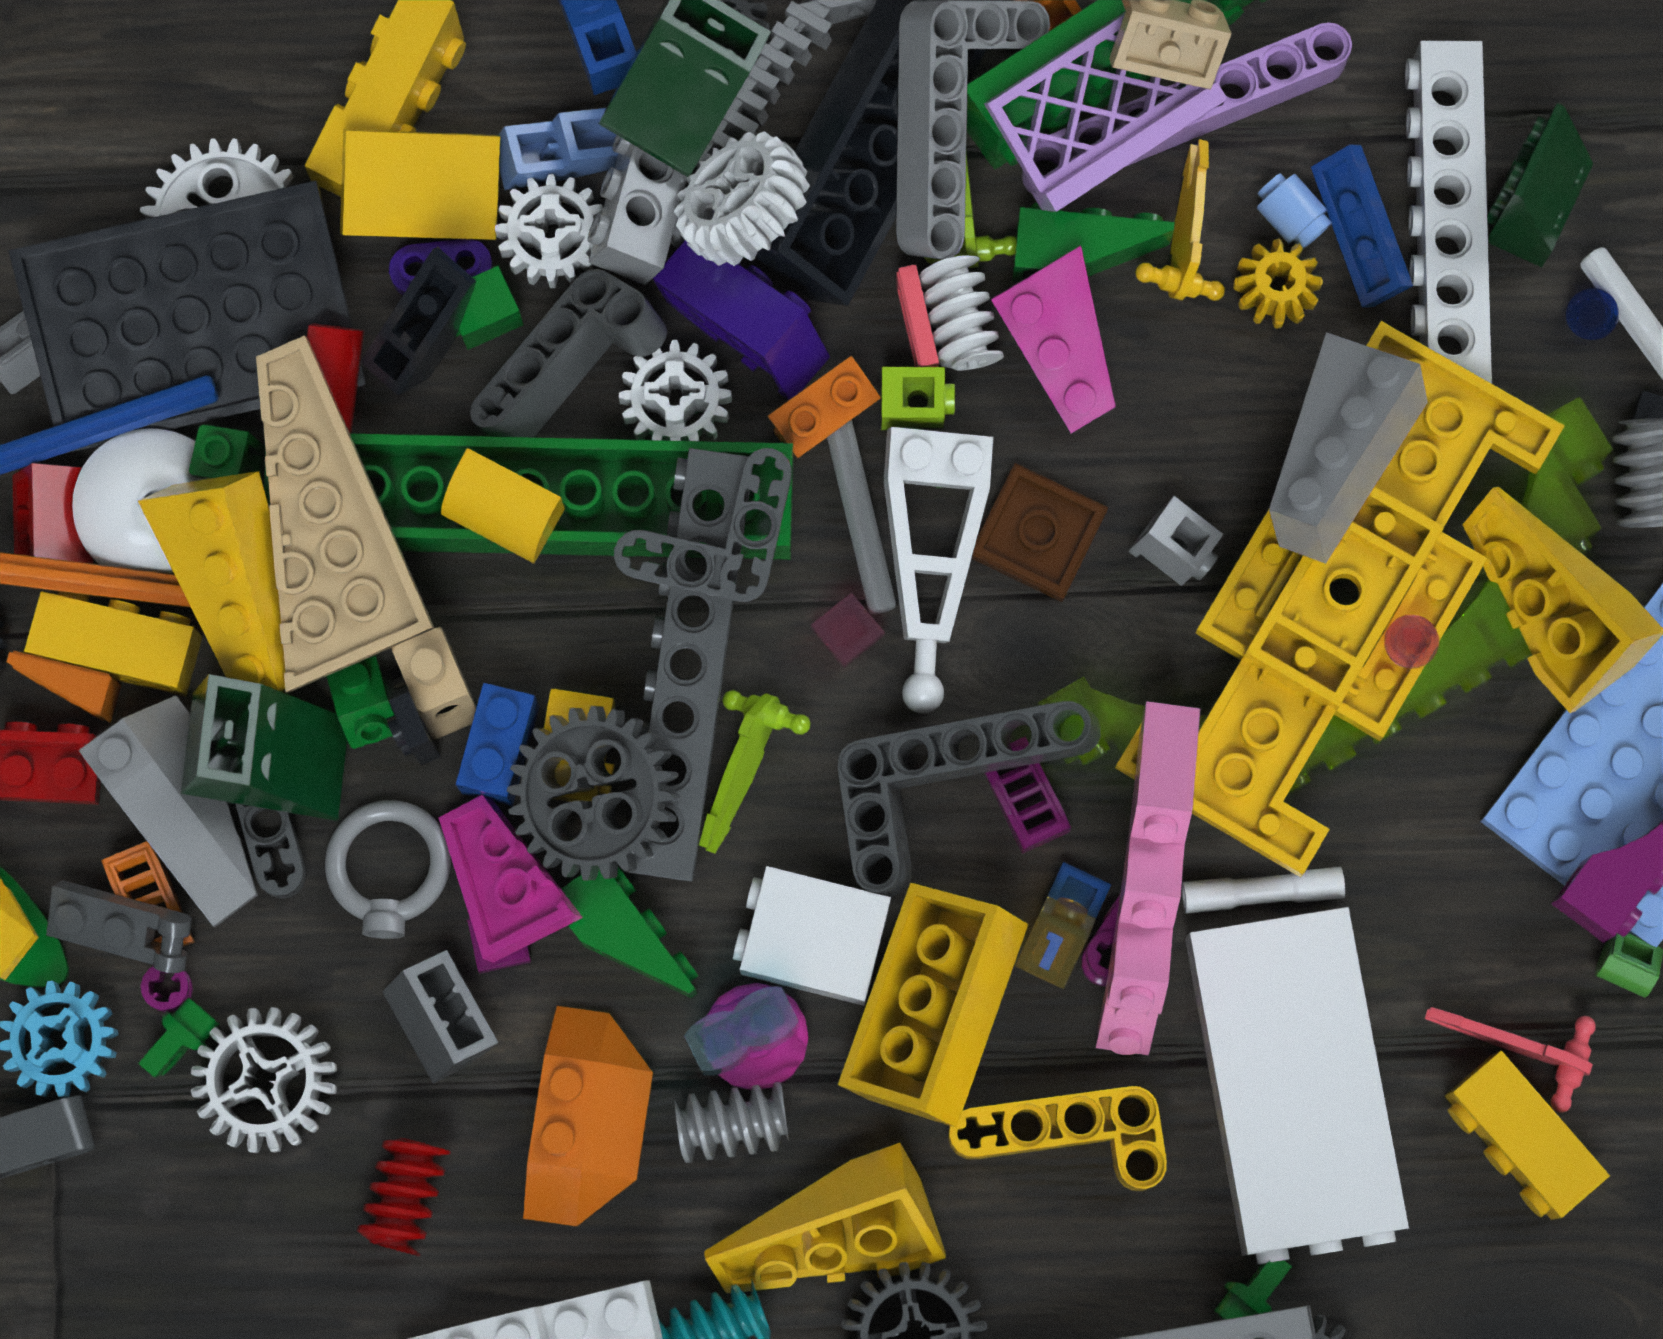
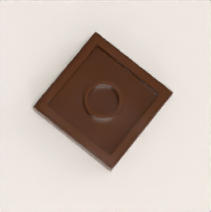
M1015 463L976 540L971 559L1063 603L1102 524L1108 507Z

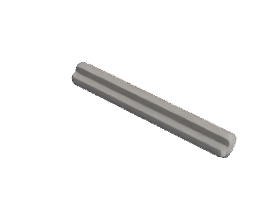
M850 420L828 436L827 440L868 611L871 614H880L894 609L896 601L853 422Z

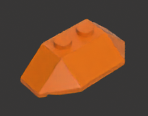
M563 1006L556 1007L544 1053L527 1160L523 1219L577 1227L633 1184L638 1178L653 1072L610 1013Z

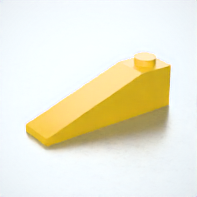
M1500 487L1492 488L1462 524L1474 550L1488 558L1483 568L1489 581L1498 584L1510 611L1505 614L1512 628H1519L1532 654L1527 659L1535 675L1569 713L1577 711L1634 668L1663 635L1662 626L1628 590Z
M901 1143L846 1162L704 1251L706 1262L726 1293H731V1286L735 1284L743 1292L751 1291V1279L756 1290L791 1287L797 1278L827 1275V1283L845 1281V1273L877 1270V1277L879 1278L878 1271L883 1268L887 1269L890 1276L900 1275L899 1264L902 1262H907L911 1271L920 1268L923 1262L931 1264L946 1258L945 1249L921 1179Z

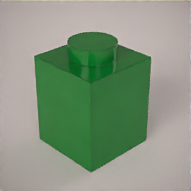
M499 266L472 277L477 282L456 337L461 335L467 350L524 325L520 311Z

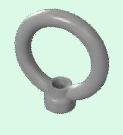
M398 800L372 802L350 813L332 834L325 856L326 879L333 896L346 911L363 920L362 934L364 936L380 939H396L405 936V921L420 915L438 899L445 888L451 867V856L440 824L424 809ZM398 821L413 827L424 838L429 849L430 867L426 879L416 892L401 901L393 899L369 900L355 890L347 875L346 857L351 843L361 831L378 822Z

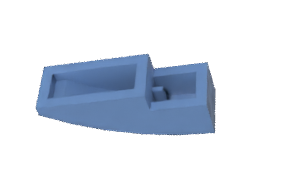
M606 108L558 113L553 121L504 126L498 134L500 136L499 170L504 189L528 187L527 179L533 178L538 185L546 184L548 174H554L555 180L558 182L567 180L569 177L578 178L607 171L611 167L614 168L618 153L613 151L616 134L598 124Z

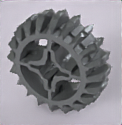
M926 1262L921 1263L919 1278H910L908 1263H900L899 1274L901 1280L892 1282L887 1269L879 1270V1279L885 1287L878 1292L871 1283L864 1281L860 1287L865 1294L871 1297L869 1302L864 1305L859 1300L851 1298L848 1303V1307L852 1310L862 1313L859 1322L846 1319L842 1321L841 1325L845 1330L857 1331V1339H885L887 1337L899 1336V1333L907 1330V1321H910L908 1307L910 1306L912 1307L914 1320L921 1322L919 1328L926 1325L928 1331L939 1329L943 1331L941 1335L929 1336V1339H971V1332H981L987 1329L986 1321L970 1323L967 1316L968 1313L977 1311L981 1307L979 1300L970 1301L964 1306L958 1300L960 1296L966 1293L968 1285L965 1282H961L952 1292L946 1289L944 1286L951 1276V1272L947 1269L941 1271L936 1283L929 1281L930 1264ZM916 1290L932 1293L942 1299L950 1307L957 1321L942 1324H932L926 1321L921 1316ZM899 1292L902 1310L899 1325L888 1332L868 1335L871 1318L878 1306L889 1296Z

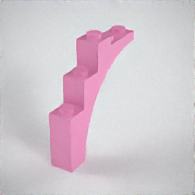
M1146 701L1139 734L1132 809L1120 900L1096 1038V1048L1112 1050L1120 1055H1149L1158 1014L1162 1013L1167 993L1173 927L1181 897L1184 846L1193 809L1200 718L1199 708Z

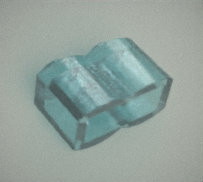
M774 986L762 988L749 994L738 1003L733 1011L716 1012L705 1016L693 1024L684 1037L703 1075L709 1076L722 1074L734 1069L749 1056L751 1051L769 1050L783 1044L795 1034L800 1026L799 1020L782 987Z

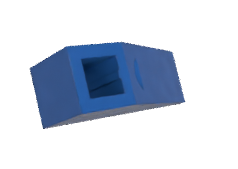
M558 0L593 95L617 88L636 54L617 1Z

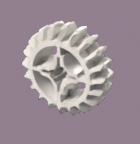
M764 131L756 136L751 132H747L740 141L731 137L726 147L721 150L714 147L712 156L706 161H699L700 168L697 172L686 177L689 185L677 194L681 203L677 205L674 213L678 217L676 227L680 230L681 236L688 242L687 245L697 255H702L706 260L713 261L718 266L726 262L735 266L740 263L743 257L752 261L760 249L764 248L770 251L773 240L778 236L785 237L784 229L788 224L798 221L795 212L807 203L803 194L810 187L805 179L808 171L804 168L803 162L796 155L795 151L777 136L771 137Z
M274 1007L269 1009L265 1023H262V1017L258 1009H248V1026L246 1027L243 1026L242 1021L237 1016H229L227 1022L232 1031V1034L229 1036L218 1028H213L210 1031V1035L219 1043L216 1050L214 1051L207 1046L201 1045L197 1051L202 1057L210 1059L208 1068L193 1066L191 1070L192 1075L206 1078V1085L196 1086L191 1089L192 1097L210 1098V1102L201 1106L197 1111L199 1117L205 1119L216 1114L219 1115L212 1123L210 1132L219 1136L229 1127H232L228 1135L227 1144L235 1148L242 1143L244 1137L248 1134L247 1148L252 1153L260 1151L263 1137H266L267 1145L270 1151L274 1153L281 1151V1134H285L287 1140L292 1145L297 1146L301 1144V1135L296 1127L302 1124L305 1129L315 1133L319 1126L316 1121L309 1117L313 1109L325 1115H328L331 1111L329 1105L318 1101L320 1092L329 1095L337 1093L336 1085L329 1082H321L322 1075L333 1074L337 1071L335 1063H319L318 1061L319 1058L328 1054L331 1050L330 1045L327 1042H320L311 1047L309 1044L316 1038L319 1032L318 1029L313 1025H309L297 1034L301 1024V1017L291 1013L283 1026H281V1011ZM262 1037L282 1038L289 1041L297 1049L298 1053L289 1058L283 1056L280 1059L269 1061L265 1058L262 1051L257 1049L253 1040ZM239 1049L241 1052L239 1056L243 1064L242 1074L234 1084L229 1086V1090L224 1092L223 1079L225 1069L233 1054ZM256 1064L270 1073L276 1072V1081H270L275 1084L270 1090L272 1096L260 1088H253V1079H258L254 1076L259 1070ZM305 1068L306 1084L303 1095L296 1107L290 1112L288 1108L290 1105L285 1095L286 1087L289 1081L299 1075V1071ZM258 1099L264 1103L267 1110L272 1112L276 1121L268 1124H250L240 1119L232 1111L231 1107L239 1103L246 1104L249 1101Z

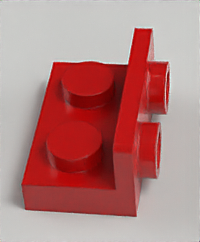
M5 722L4 730H0V800L99 805L101 780L79 752L81 748L97 736L89 734V727L84 725L59 724L57 725V732L37 731V725L32 723Z

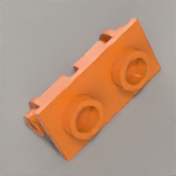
M851 355L767 417L775 426L773 431L780 442L793 443V453L799 458L877 402L881 397Z

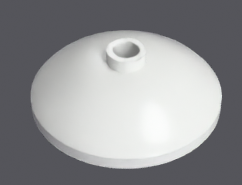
M154 428L138 429L110 439L88 458L75 484L72 512L78 537L96 563L106 566L174 574L138 500L173 484L205 480L196 478L189 473L195 441L169 430Z

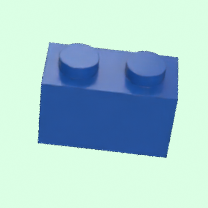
M483 683L455 784L462 794L476 798L484 795L493 799L496 803L513 807L516 795L507 792V787L518 785L521 776L515 774L510 768L511 765H524L526 757L522 754L519 747L520 745H530L533 734L532 730L534 729L540 708L535 695Z

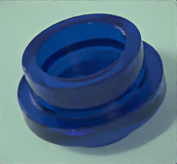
M1597 288L1582 290L1568 304L1566 311L1568 326L1577 336L1586 340L1605 338L1617 326L1619 320L1618 304L1604 290Z

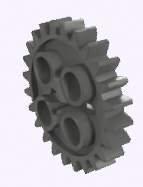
M591 706L587 717L582 708H570L569 723L562 716L552 715L550 716L552 733L544 728H534L532 732L538 742L537 747L520 745V751L528 759L527 764L511 765L510 770L521 776L522 780L521 784L507 787V792L520 796L521 803L513 806L508 811L511 815H524L525 822L517 828L515 833L516 835H533L534 839L527 849L528 853L537 854L547 850L543 866L555 868L562 862V876L574 877L580 869L583 880H596L600 869L604 879L617 878L618 865L625 872H633L637 870L634 854L642 859H652L654 854L648 842L650 840L656 842L667 841V836L658 827L660 822H676L677 817L665 810L666 802L680 799L679 794L666 790V783L679 777L678 772L663 771L661 767L672 754L670 751L654 752L652 748L657 743L660 737L659 734L648 732L639 736L644 721L632 718L624 725L625 714L622 710L612 709L606 718L604 708L600 706ZM615 747L620 753L621 765L619 770L614 775H611L605 768L604 758L606 753ZM565 759L571 768V777L569 782L561 787L555 778V769L557 764ZM630 779H635L637 782L634 789L593 797L592 801H572L554 808L550 805V801L554 797L591 791L594 789V785L612 786ZM622 800H626L632 809L631 821L624 828L617 823L615 818L616 807ZM574 811L580 816L582 821V829L576 839H572L566 831V820Z

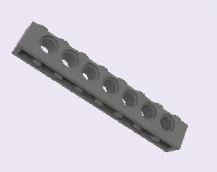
M689 448L688 459L678 458L674 489L682 490L683 495L680 512L670 511L667 535L725 548L742 471L748 456ZM708 489L720 493L725 504L722 515L713 521L701 519L694 508L695 499L698 494ZM749 489L746 491L745 502L749 501ZM747 512L740 521V529L743 535ZM735 542L733 554L735 555L741 554L742 545L738 542ZM687 550L678 557L676 570L682 579L688 582H695L700 580L705 574L697 573L689 567L687 563V553L689 550ZM665 563L662 566V577H668L667 564ZM730 570L729 580H733L737 584L738 570ZM659 584V595L668 596L665 617L656 616L654 621L651 648L660 649L658 670L648 669L644 700L652 701L653 705L650 723L643 722L639 736L648 732L658 733L660 737L652 750L654 752L670 751L671 754L679 756L685 762L687 771L683 780L677 783H666L667 791L680 795L679 800L666 802L665 807L670 808L676 813L679 819L678 829L674 833L666 835L668 838L666 842L651 840L648 842L654 854L652 859H642L634 854L637 870L629 873L692 882L695 876L734 601ZM696 595L707 602L709 616L704 624L691 626L682 620L679 607L687 596ZM688 648L694 650L700 656L702 667L697 676L687 679L678 676L674 672L672 658L676 651ZM672 702H684L691 707L694 713V722L690 728L677 731L667 725L664 712L667 705ZM635 779L631 781L630 790L634 789L637 785Z

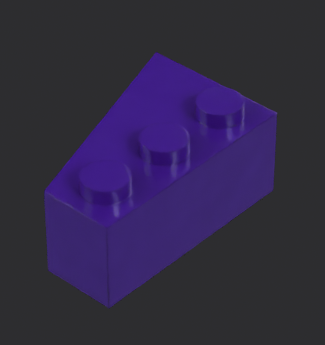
M685 240L665 263L664 269L652 278L666 302L715 342L721 339L744 356L741 363L753 373L758 367L768 372L779 388L778 393L789 401L802 391L830 358L808 317V314L811 312L810 307L795 293L787 290L783 295L772 288V281L757 267L749 265L745 269L739 264L733 266L728 262L718 266L713 261L706 260L702 255H697L687 245L688 242Z

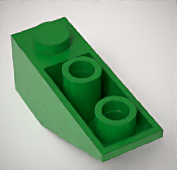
M1038 203L1030 205V208L1020 207L1012 281H1022L1080 245L1087 276L1089 277L1170 245L1175 222L1163 221V217L1153 213H1137L1132 218L1112 216L1110 211L1102 208H1086L1081 213L1061 211V209L1057 212L1041 210Z
M619 867L617 878L604 879L599 869L596 880L586 881L580 875L562 888V891L583 917L568 926L585 948L689 998L697 995V991L691 982L699 977L681 951L671 956L661 943L660 939L667 932L649 908L640 914L628 897L636 892V890Z

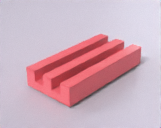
M915 264L898 268V272H896V289L914 366L938 367V355L917 266Z

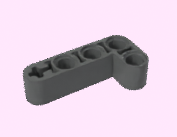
M600 269L586 271L573 281L476 397L470 410L471 420L486 437L534 438L612 343L631 355L638 357L648 356L657 351L664 343L667 335L666 324L646 298L636 289L606 271Z

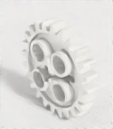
M213 138L210 140L209 153L202 154L194 143L190 144L191 160L185 162L181 157L173 154L171 158L176 170L172 174L165 170L157 169L156 173L164 185L161 189L146 187L145 191L156 201L155 206L140 207V212L149 219L197 208V206L188 201L190 194H196L208 205L277 190L287 187L294 176L289 169L275 174L279 160L274 154L260 162L261 149L257 144H253L244 155L237 139L233 138L231 140L228 150L225 152L222 151L216 139ZM219 176L232 178L233 187L225 197L213 198L208 195V187L213 179Z

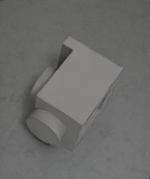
M1173 496L1153 515L1128 552L1136 558L1141 554L1182 586L1192 576L1200 581L1218 559V556L1212 550L1223 536V533L1177 497Z

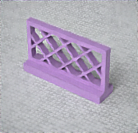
M1123 12L984 103L1033 186L1034 191L1031 193L1041 210L1057 212L1226 101L1227 97L1219 83L1214 81L1211 90L1183 84L1174 89L1159 85L1161 78L1151 76L1150 82L1126 77V70L1117 69L1116 74L1091 68L1096 45L1104 40L1116 41L1117 36L1113 34L1120 29L1125 12ZM1083 55L1081 65L1070 63ZM1061 68L1080 72L1073 102L1048 96L1052 75ZM1089 75L1114 80L1107 110L1082 104ZM1041 82L1038 94L1027 91ZM1123 83L1148 89L1144 109L1134 117L1117 113ZM1158 92L1168 94L1155 103ZM1018 96L1037 100L1030 130L1014 127L1002 107ZM1046 103L1071 108L1065 138L1039 133ZM1081 111L1105 117L1101 139L1092 145L1074 141ZM1115 119L1125 121L1124 124L1113 130ZM1018 134L1028 136L1026 147ZM1038 139L1063 145L1058 167L1044 176L1041 175L1033 161ZM1072 147L1082 149L1081 152L1070 158Z

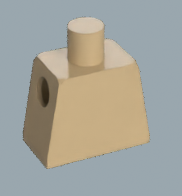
M441 627L434 628L391 647L417 711L433 740L472 724L477 707L446 634ZM457 705L454 709L448 712L437 714L440 710H442L445 707Z

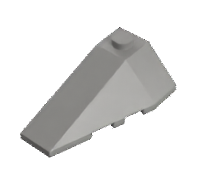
M173 696L122 718L81 748L79 752L212 926L216 927L257 897L258 893L228 803L226 801L181 794L191 714L179 698Z

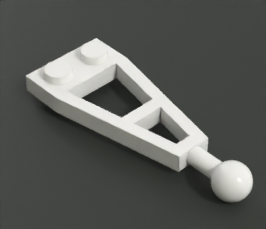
M890 427L887 430L884 489L904 640L916 641L914 674L905 681L902 696L909 709L916 713L925 714L936 710L944 698L943 685L939 678L935 676L937 643L950 641L990 490L993 437ZM904 483L970 490L952 558L912 554ZM915 573L947 576L935 624L920 622Z

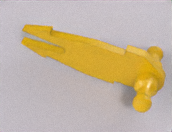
M1201 139L1198 140V146L1190 144L1182 174L1184 178L1170 252L1172 254L1171 266L1165 265L1160 269L1153 267L1150 263H1141L1137 266L1135 275L1142 283H1156L1160 290L1168 292L1169 297L1173 299L1183 300L1185 297L1196 298L1199 295H1203L1212 301H1218L1224 296V285L1219 281H1206L1200 273H1196L1200 265L1203 245L1200 243L1204 215L1206 172L1209 168L1208 141Z

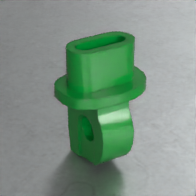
M188 997L174 1014L166 1010L162 1015V1025L167 1031L138 1064L154 1078L165 1075L183 1057L188 1048L198 1050L201 1045L209 1047L205 1041L209 1038L210 1031L213 1028H217L220 1024Z
M1269 1260L1258 1267L1246 1285L1238 1282H1227L1223 1288L1228 1293L1214 1309V1312L1224 1320L1272 1312L1266 1300L1292 1266L1284 1260L1270 1262Z

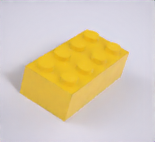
M910 883L838 1085L872 1102L957 1128L1028 924L997 905Z

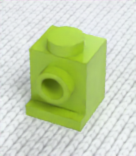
M882 367L881 430H888L890 427L903 428L906 426L944 428L945 415H954L955 384H945V367ZM913 396H922L928 404L926 407H910L908 401Z

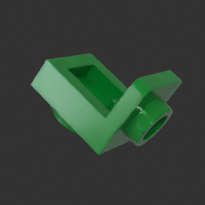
M376 656L364 659L327 676L336 714L351 748L356 749L393 736L386 718L395 714L389 702L382 670Z

